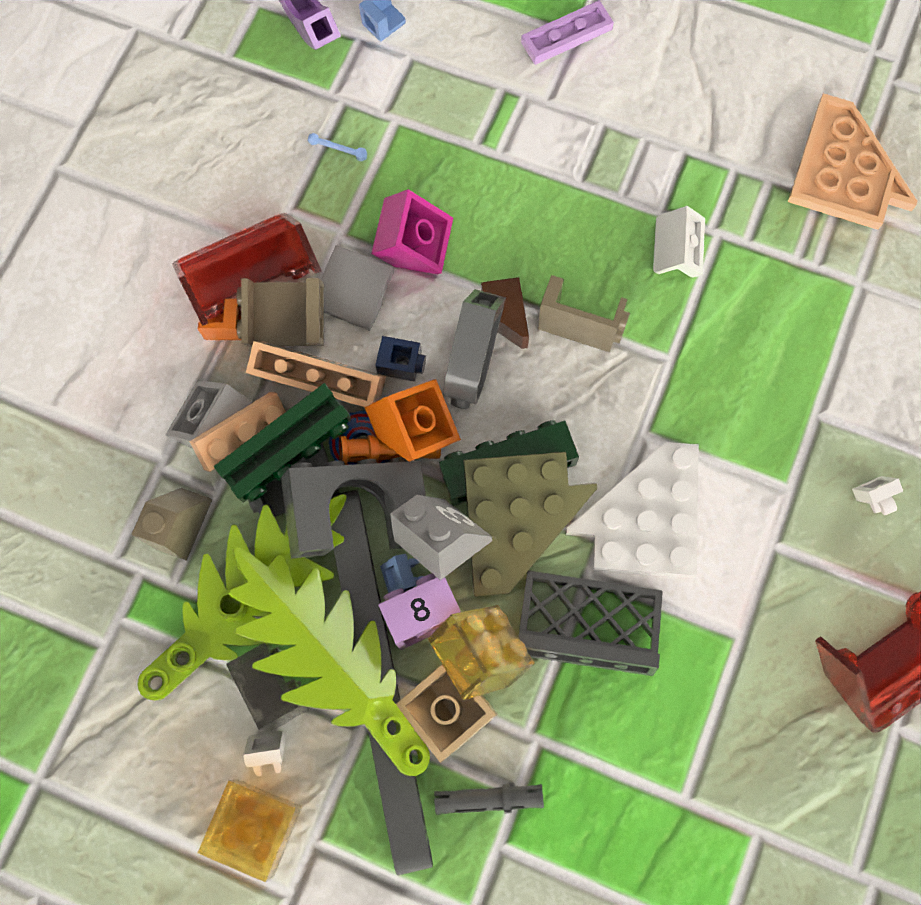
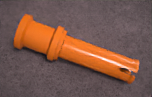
M368 435L367 439L339 437V461H344L345 465L348 462H358L364 459H376L378 463L379 460L402 457L378 440L377 437H374V435ZM441 449L417 459H440Z

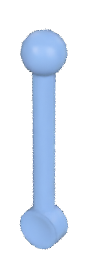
M311 133L308 136V142L311 145L320 144L354 155L358 161L367 159V151L364 148L353 149L321 139L316 133Z

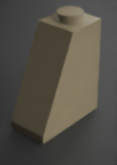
M179 488L146 501L131 535L155 550L187 561L212 499Z

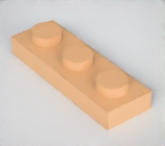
M269 392L189 442L203 469L211 472L215 469L213 466L286 411L276 392Z

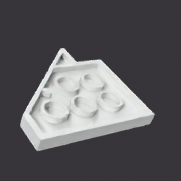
M665 442L567 527L566 535L594 537L593 570L695 577L697 575L699 444Z

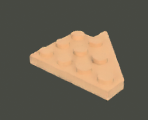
M823 93L817 106L788 202L877 230L883 224L888 204L912 211L917 205V199L854 103Z

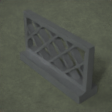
M528 571L516 655L653 676L659 668L660 654H658L663 591ZM533 581L547 583L554 593L540 603L532 593ZM571 587L581 588L588 597V599L575 608L563 594ZM590 590H596L597 592L593 594ZM605 592L614 593L622 602L621 605L610 613L597 599ZM624 595H629L631 597L627 599ZM558 597L570 612L555 622L544 607ZM639 597L654 599L653 611L644 618L631 604ZM531 600L535 607L529 611ZM592 602L603 615V618L590 627L578 612ZM625 607L638 622L626 632L612 618ZM538 611L541 612L551 625L542 632L527 630L528 618ZM572 616L585 630L576 638L566 636L559 627ZM651 618L652 627H650L647 623V621H649ZM606 621L619 635L611 643L602 642L594 633V630ZM639 627H642L651 638L650 649L636 647L628 636ZM553 630H555V632H556L558 635L549 634V633L552 632ZM589 635V637H590L592 640L583 639V638H585L586 636ZM623 640L626 645H621L618 643Z

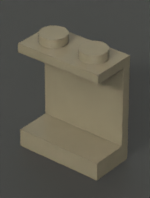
M551 275L541 302L538 330L610 353L613 342L620 344L630 313L624 311L628 299L621 297L614 320L600 317L560 304L564 279Z
M241 278V287L237 288V304L241 307V319L237 321V336L241 339L242 344L252 347L253 341H265L279 346H324L323 281L319 278H306V282L254 283L248 278Z

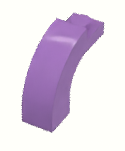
M279 0L290 21L302 39L311 48L316 50L341 37L329 7L323 6L318 0Z

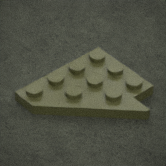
M566 452L463 460L468 518L492 536V541L471 557L473 593L475 597L509 594L598 489L597 483L569 485Z

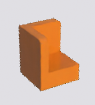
M225 299L224 309L206 310L205 322L198 323V331L204 340H241L237 336V321L241 319V307L238 306L237 299Z

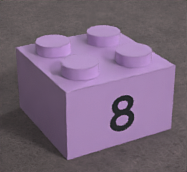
M433 573L426 575L415 582L417 587L404 592L403 588L394 590L383 597L384 602L378 604L394 642L400 650L463 621L462 613L445 577L440 580Z

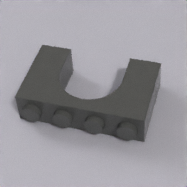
M403 457L390 459L389 463H377L376 459H364L358 461L355 465H345L344 461H331L320 467H312L311 463L307 462L291 465V468L281 477L291 559L325 556L334 549L329 504L334 491L343 487L362 488L376 497L384 511L389 548L401 549L402 547L394 541L390 513L416 495L426 496L421 462H409Z

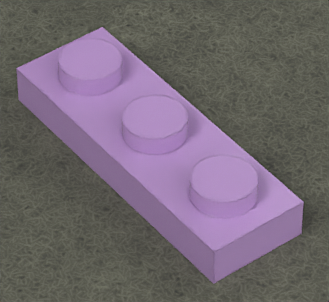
M600 0L523 34L521 43L536 65L611 31L614 22Z

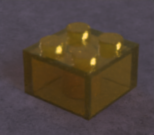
M499 605L451 614L428 638L463 700L510 687L535 664L527 652L526 646L520 641L510 625L508 617L500 609Z
M239 779L228 780L198 850V854L258 880L267 882L275 876L303 806Z

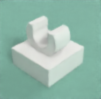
M880 476L852 489L856 501L870 504L874 513L882 512L883 515L897 510L896 503L891 496L903 492L898 478Z
M283 731L248 736L243 754L246 767L254 766V773L257 776H262L263 765L273 764L275 773H280L285 748Z

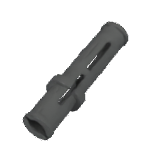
M510 783L502 784V787L488 789L435 791V813L440 815L504 810V814L512 813V810L541 809L544 808L542 784L510 787Z

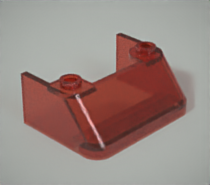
M287 213L272 216L189 253L172 263L202 326L208 324L207 319L215 318L224 312L225 299L237 296V288L241 287V278H248L254 283L268 282L281 275L285 277L291 276L293 280L309 274V269L315 274L322 272L301 223Z
M921 591L912 594L907 600V621L857 657L848 648L836 650L821 636L815 640L824 674L858 720L873 733L886 729L921 703Z

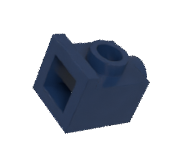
M382 336L375 364L377 374L415 381L417 373L423 374L426 364V355L421 354V344L419 342ZM406 360L408 365L398 364V362Z

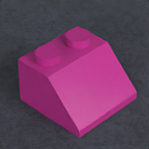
M409 189L386 197L383 201L371 254L396 268L441 274L453 217Z

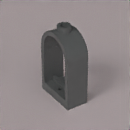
M474 289L462 303L443 388V395L450 397V404L457 408L467 409L470 403L476 405L488 373L506 297Z

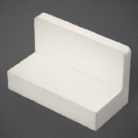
M685 206L656 217L653 271L655 273L661 274L679 269L692 278L703 275L705 218L690 207Z

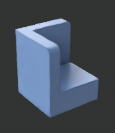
M364 0L359 4L362 24L380 42L406 23L405 17L392 5L391 0Z

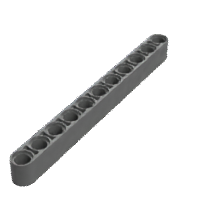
M358 490L334 494L331 497L333 499L342 494L346 495L343 509L331 526L333 531L344 536V542L334 547V555L341 591L347 590L350 593L354 621L353 648L367 623L375 621L380 640L382 679L389 669H395L385 619L378 606L381 603L361 500ZM397 679L395 694L392 699L395 704L401 700ZM390 721L387 725V730L391 735L396 731V725L393 721ZM368 730L396 875L399 876L433 868L432 854L416 776H407L401 773ZM410 752L409 759L411 763H413L412 754Z

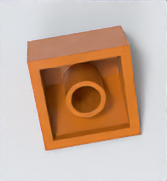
M436 379L389 395L365 407L376 437L409 462L461 440Z

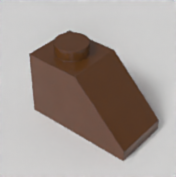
M519 277L481 282V291L506 297L498 333L521 349L528 348L529 332Z

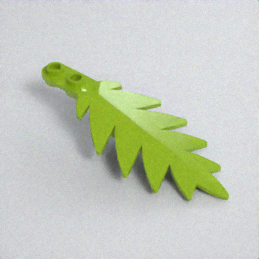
M344 494L330 500L329 514L331 526L336 521L346 502V495ZM264 505L256 531L255 557L268 567L275 556L281 554L288 565L294 587H300L313 568L319 570L322 582L333 579L334 573L312 562L306 557L291 559L287 525L285 535H283L269 506ZM231 525L227 542L226 587L210 555L204 554L198 581V616L190 603L184 602L183 624L185 633L145 668L138 678V690L144 698L152 701L164 699L208 658L221 661L237 660L238 655L225 645L251 646L267 644L235 633L237 627L256 620L257 618L255 617H264L270 614L249 607L229 595L231 589L247 583L233 555V549L236 547L250 553L237 525ZM332 530L333 544L336 547L344 542V536ZM184 652L188 653L189 661L184 665H179L177 662L178 656ZM161 677L162 686L159 689L153 690L150 685L152 679Z
M239 547L234 548L233 555L247 583L231 589L229 595L249 607L270 613L237 627L235 633L263 643L295 645L254 662L252 668L270 674L289 677H320L317 680L282 694L281 700L318 709H350L333 718L331 724L344 727L364 724L401 773L407 776H417L423 773L430 761L429 749L392 700L396 689L395 670L389 669L381 679V649L376 622L369 621L353 648L354 621L349 591L344 590L341 592L324 620V592L317 568L311 569L295 593L291 573L281 554L276 555L267 567L250 553ZM390 721H393L396 725V731L393 735L387 730V725ZM412 750H415L418 756L414 764L409 759V754Z

